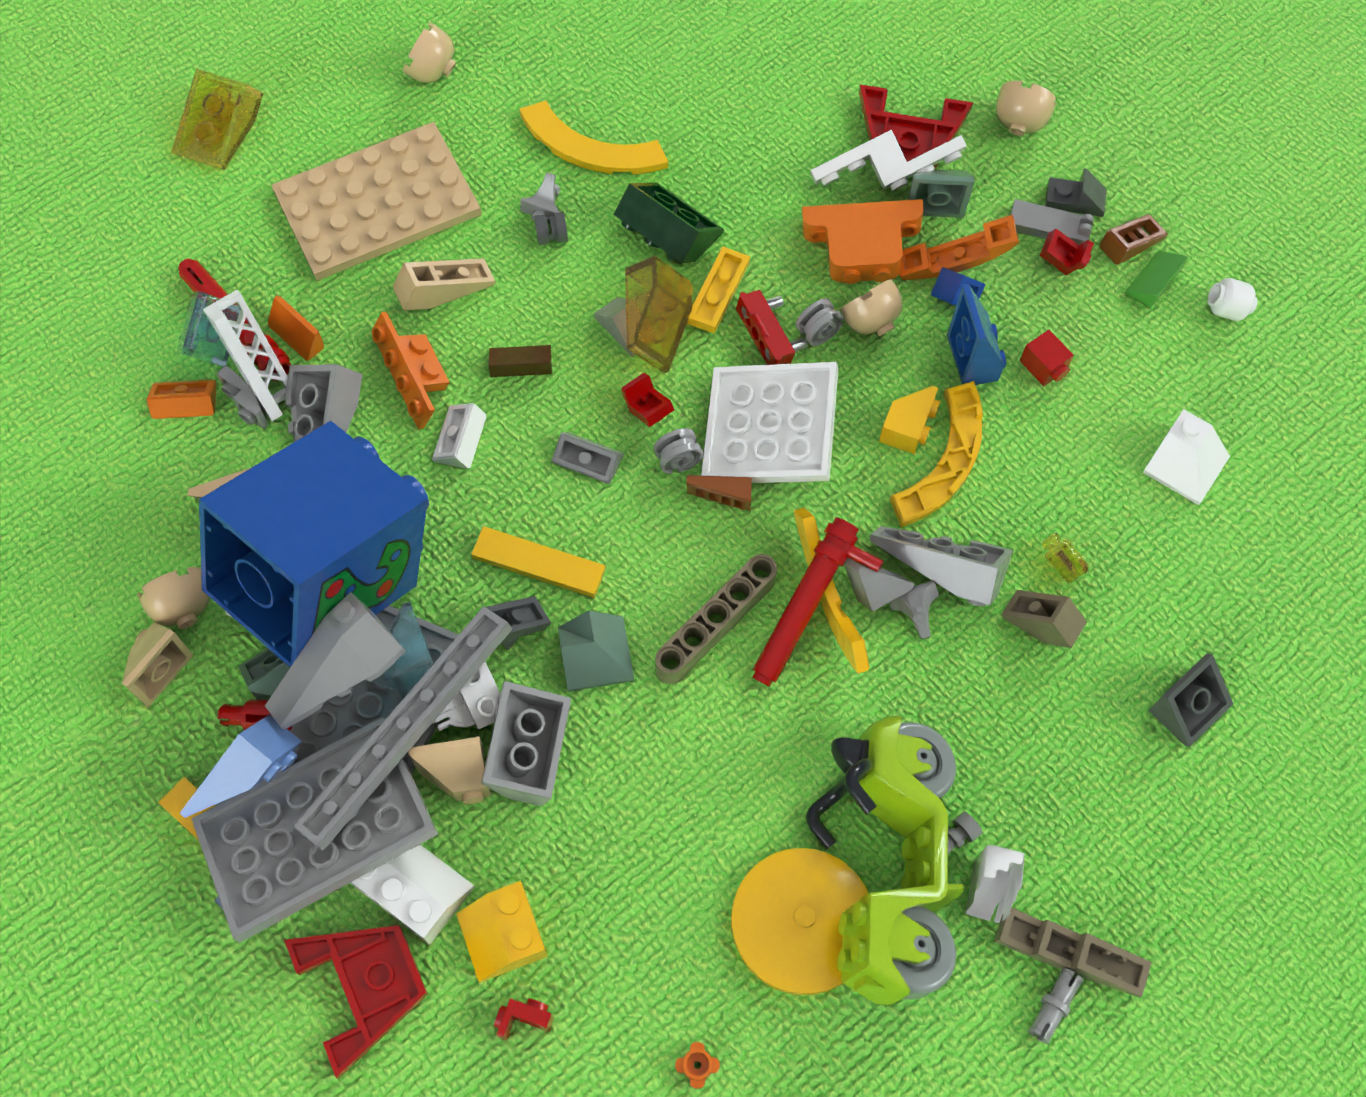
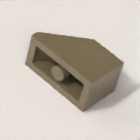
M1023 590L1015 592L1001 614L1005 620L1041 642L1072 648L1087 623L1069 597Z

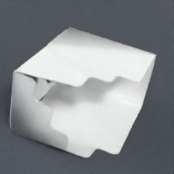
M988 844L974 861L965 913L990 921L998 905L994 922L1000 923L1002 914L1004 921L1009 916L1011 906L1017 898L1019 889L1022 887L1025 854Z

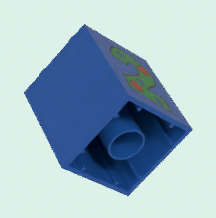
M329 421L199 499L202 591L285 664L291 667L324 616L350 592L377 615L417 586L420 556L423 550L422 541L426 510L429 506L428 495L417 479L410 475L400 476L383 463L376 449L367 439L360 436L352 438L335 423Z

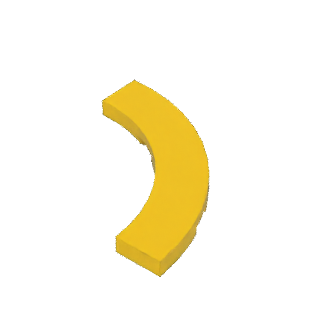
M546 100L519 109L523 122L538 141L549 147L553 154L579 167L613 174V171L643 174L668 168V160L658 140L623 145L605 143L588 138L564 124L555 115Z
M974 381L951 387L944 391L943 395L949 412L950 431L947 447L937 466L927 477H924L915 485L891 495L890 502L901 527L915 523L941 508L956 494L970 474L980 449L983 417L981 401Z
M800 508L793 511L805 559L809 566L815 555L813 550L820 537L815 516L807 509ZM832 579L821 599L826 618L840 648L857 674L869 671L870 667L864 639L856 630L851 619L841 610L840 604H842V601Z

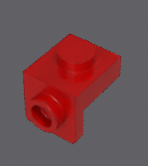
M1056 228L1048 233L1039 256L1063 274L1068 275L1086 267L1091 259L1090 253L1094 243L1091 240H1087L1078 245Z
M646 373L641 374L621 388L629 412L648 427L661 421L674 411L672 402L654 389L650 376Z
M510 998L507 1007L503 1005L500 1007L494 1027L498 1028L497 1036L507 1041L515 1020L549 1032L554 1016L552 1013L547 1012L549 1006L540 1001L528 998L525 1004Z

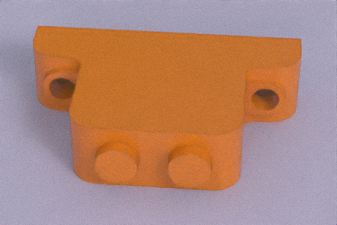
M923 199L802 207L804 238L809 242H822L827 245L830 277L836 282L847 284L873 280L885 282L898 277L902 267V238L913 237L922 228Z

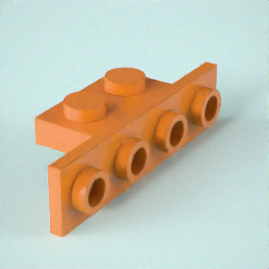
M381 312L371 331L373 341L379 347L384 363L395 380L396 388L407 405L409 415L413 418L418 430L424 429L435 411L426 392L445 390L450 382L426 334L398 336L388 313Z

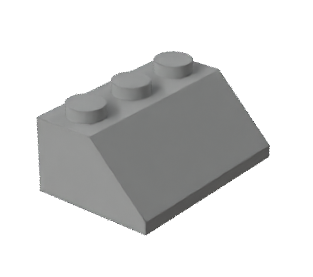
M504 681L481 784L508 799L541 807L552 798L571 698Z

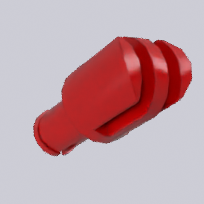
M250 699L243 706L223 704L219 708L217 717L218 719L228 720H221L219 723L222 726H242L246 730L258 721L271 715L265 707L268 700Z

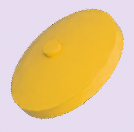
M793 848L776 852L757 863L744 877L737 890L731 914V929L736 949L748 969L758 979L776 990L794 995H815L830 991L843 984L841 982V972L837 968V959L842 949L843 935L839 933L840 917L842 913L869 892L855 871L831 854L809 848Z

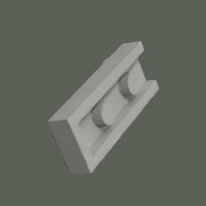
M1016 199L1010 214L1014 216L1016 230L1019 233L1046 239L1048 233L1057 228L1078 245L1089 240L1094 220L1091 214L1080 215Z

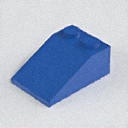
M964 284L947 332L958 374L962 384L972 381L975 382V385L996 382L999 380L1003 368L1006 367L1005 353L1003 350H999L997 344V328L995 324H991L986 309L970 284Z

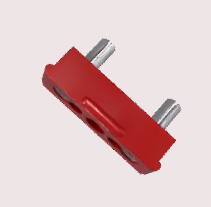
M761 290L747 294L741 292L736 311L767 365L791 364L795 351L807 348V341L805 338H800L789 342L771 310L783 306L782 297L777 296L766 300Z

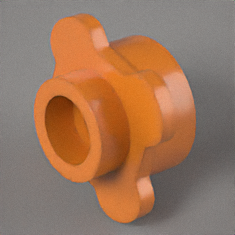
M694 1042L690 1046V1051L684 1057H679L676 1060L675 1068L678 1073H684L688 1077L691 1087L700 1089L705 1085V1079L711 1073L718 1072L720 1063L717 1058L711 1057L705 1051L703 1043ZM695 1062L701 1063V1067L699 1069H696L694 1067Z

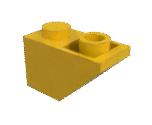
M930 386L894 400L883 425L879 442L915 454L918 443L925 445L931 428L926 426L928 417L935 418L940 401L935 399L938 387Z

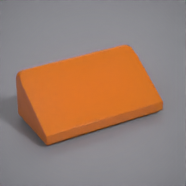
M277 295L274 297L268 319L269 327L306 361L311 360L324 349V343L319 331L281 296Z
M216 380L153 383L146 399L151 417L153 419L214 415Z

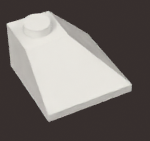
M1183 409L1143 473L1195 504L1200 505L1230 455L1211 424Z

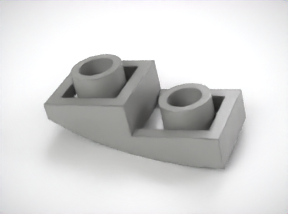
M224 365L217 375L223 384L221 387L222 391L235 402L239 410L237 412L238 416L249 425L256 423L263 429H266L269 424L254 393L238 374Z

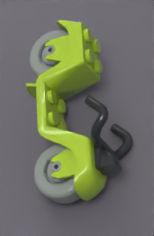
M898 715L888 716L872 723L859 739L842 737L831 742V753L834 760L846 775L828 792L816 800L808 808L806 814L809 829L826 850L837 841L821 822L820 816L847 793H849L865 815L871 812L905 837L902 844L905 873L902 876L901 889L870 892L842 913L839 920V933L843 935L842 949L837 959V968L841 972V982L875 1004L890 1006L901 999L913 1000L923 998L941 988L951 977L956 963L954 939L946 924L934 912L952 902L964 891L963 884H948V813L943 802L940 800L950 790L955 780L956 762L954 754L946 740L934 729L920 723H901L902 717Z

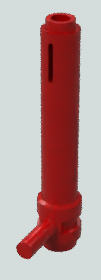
M188 258L179 264V276L206 306L228 295L198 260ZM234 303L222 310L228 320L237 322L240 307L237 303ZM242 329L239 337L242 345L251 347L255 333ZM264 334L285 373L288 374L291 365L289 356L279 348V345L270 336ZM256 354L254 364L258 366L259 370L265 371L269 358L268 356Z
M835 517L832 523L827 524L824 530L826 535L823 541L819 540L813 550L815 555L752 669L755 671L752 678L770 687L772 682H777L838 567H843L847 558L877 573L879 572L884 561L854 546L858 540L856 534L859 531L856 526L838 517Z

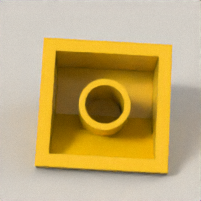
M521 881L487 893L456 913L479 983L548 956Z

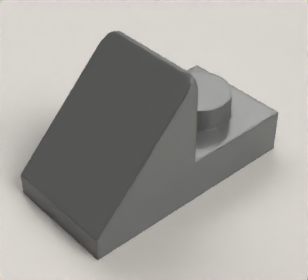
M1084 168L1079 181L1050 177L1047 183L1045 206L1068 212L1103 217L1105 214L1107 189L1086 168Z
M535 596L486 607L507 621L512 627L510 633L501 642L506 650H509L520 636L546 630L551 624Z

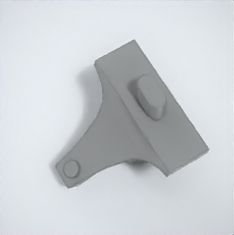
M546 172L538 192L530 198H521L520 211L532 215L531 219L535 221L534 216L536 215L551 217L555 213L560 212L554 202L561 191L560 187L555 183L556 175Z
M935 581L914 586L911 591L889 602L891 610L902 611L910 618L920 639L931 637L929 607L932 601L939 597Z

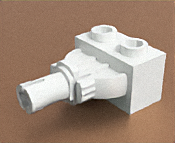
M486 662L481 665L432 724L448 717V719L436 724L439 731L449 726L464 728L473 725L479 730L495 722L501 694Z

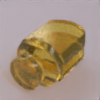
M1054 533L1042 543L1045 550L1049 549L1045 554V558L1050 561L1066 582L1071 583L1078 576L1088 572V564L1068 538L1060 542L1061 537L1058 533Z

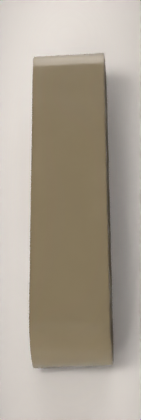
M764 554L752 557L658 650L655 658V671L657 677L662 682L674 684L682 680L773 588L777 565L772 557ZM757 570H763L767 572L769 576L766 578H758L754 575V572ZM742 592L747 598L739 601L733 599L731 594ZM718 614L723 616L725 620L721 623H713L708 617ZM689 637H697L702 643L698 646H690L685 640ZM672 659L677 661L679 666L670 670L664 668L662 663Z

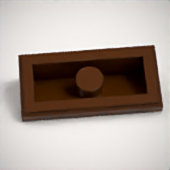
M551 345L489 348L488 368L490 377L552 374Z

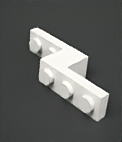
M890 130L812 169L811 176L815 185L822 182L823 186L839 179L838 174L847 169L851 173L866 165L865 160L869 159L883 190L890 187L892 191H895L907 185V179L914 176V174L934 171V165L945 161L947 165L961 158V152L966 148V143L962 135L907 162L893 131Z

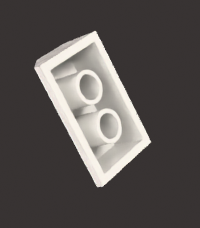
M422 845L410 849L350 882V884L429 945L475 888L473 884Z

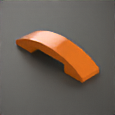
M1013 214L984 223V231L931 248H928L925 243L903 249L901 279L914 280L938 277L942 267L954 272H960L986 263L1006 253L1019 244Z

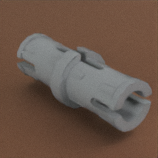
M1062 968L1061 974L1050 994H1046L1042 998L1041 1003L1043 1006L1032 1026L1028 1029V1033L1031 1036L1035 1037V1035H1038L1037 1040L1045 1044L1050 1043V1039L1062 1017H1067L1071 1009L1068 1006L1079 986L1084 981L1080 975L1073 977L1075 972L1067 968Z

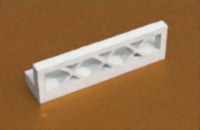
M235 290L207 306L203 311L245 382L254 393L261 409L273 421L283 415L277 404L285 400L288 376L241 293ZM236 302L240 307L237 322L228 320L222 310ZM242 329L255 333L251 347L242 345L239 337ZM256 354L268 356L269 361L265 371L257 370L254 366ZM270 379L281 380L285 388L271 395L268 390Z

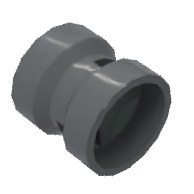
M564 212L555 213L551 217L544 215L534 216L538 246L547 245L550 241L554 240L559 243L568 242ZM548 224L551 226L552 234H549Z

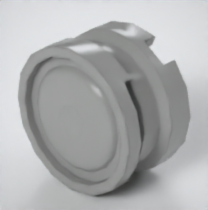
M824 298L807 307L797 319L795 326L801 334H806L805 338L811 346H819L832 338L843 325L841 320L843 321L844 317L839 311L834 310V305L829 299Z
M683 428L671 431L658 439L654 444V453L657 458L661 459L660 466L664 473L672 474V470L675 469L679 473L694 467L703 458V450L696 443L697 437L692 429Z

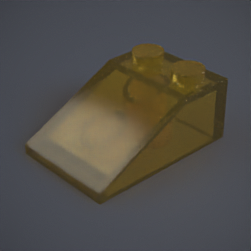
M196 68L171 153L225 170L255 123L264 93L246 83Z
M655 255L625 268L627 349L662 373H667L672 365L692 310L693 287L687 278L683 277Z

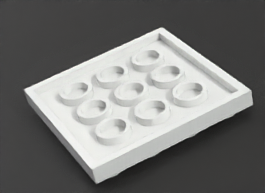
M837 362L714 367L701 476L752 478V483L830 481L839 369Z

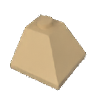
M153 622L148 629L143 630L137 636L135 644L131 647L122 684L149 708L194 655L175 632Z
M480 737L411 747L408 751L419 774L456 801H463L464 804H475L484 800L483 797L492 796L491 789L481 784L487 755Z

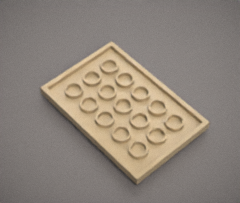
M435 122L271 184L316 281L482 215L476 198Z

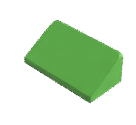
M1157 251L1125 292L1151 308L1182 270L1188 257Z

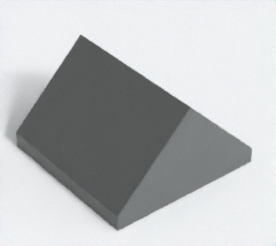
M1207 653L1148 710L1187 747H1190L1233 705L1213 654Z

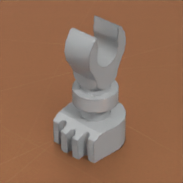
M965 811L953 820L952 823L956 828L948 829V853L955 847H962L965 838L968 842H973L983 833L978 823Z

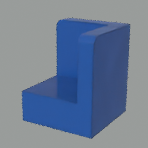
M942 267L931 295L956 306L964 284H970L979 299L986 284Z

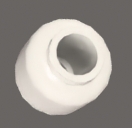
M1225 278L1212 286L1208 295V304L1214 315L1233 321H1241L1254 312L1257 306V297H1255V289L1250 283L1233 278Z

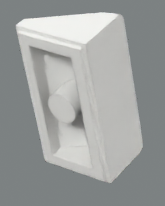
M474 403L450 405L432 460L436 463L470 468L486 420V414Z

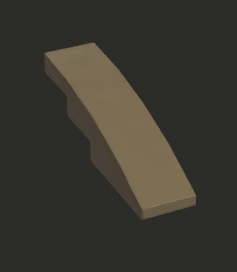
M1012 907L1009 916L1004 921L1002 914L994 942L1061 970L1062 968L1070 969L1075 972L1074 975H1080L1087 980L1136 997L1143 996L1152 963L1088 933L1079 934L1050 920L1041 921Z

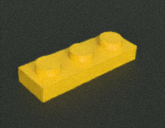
M722 246L687 315V324L715 334L750 264V256Z

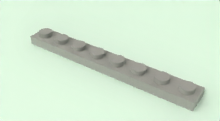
M483 606L293 827L323 851L512 630L510 624Z

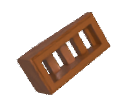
M1148 214L1108 230L1100 243V248L1118 265L1167 237L1168 233Z
M688 475L687 494L750 511L752 478Z

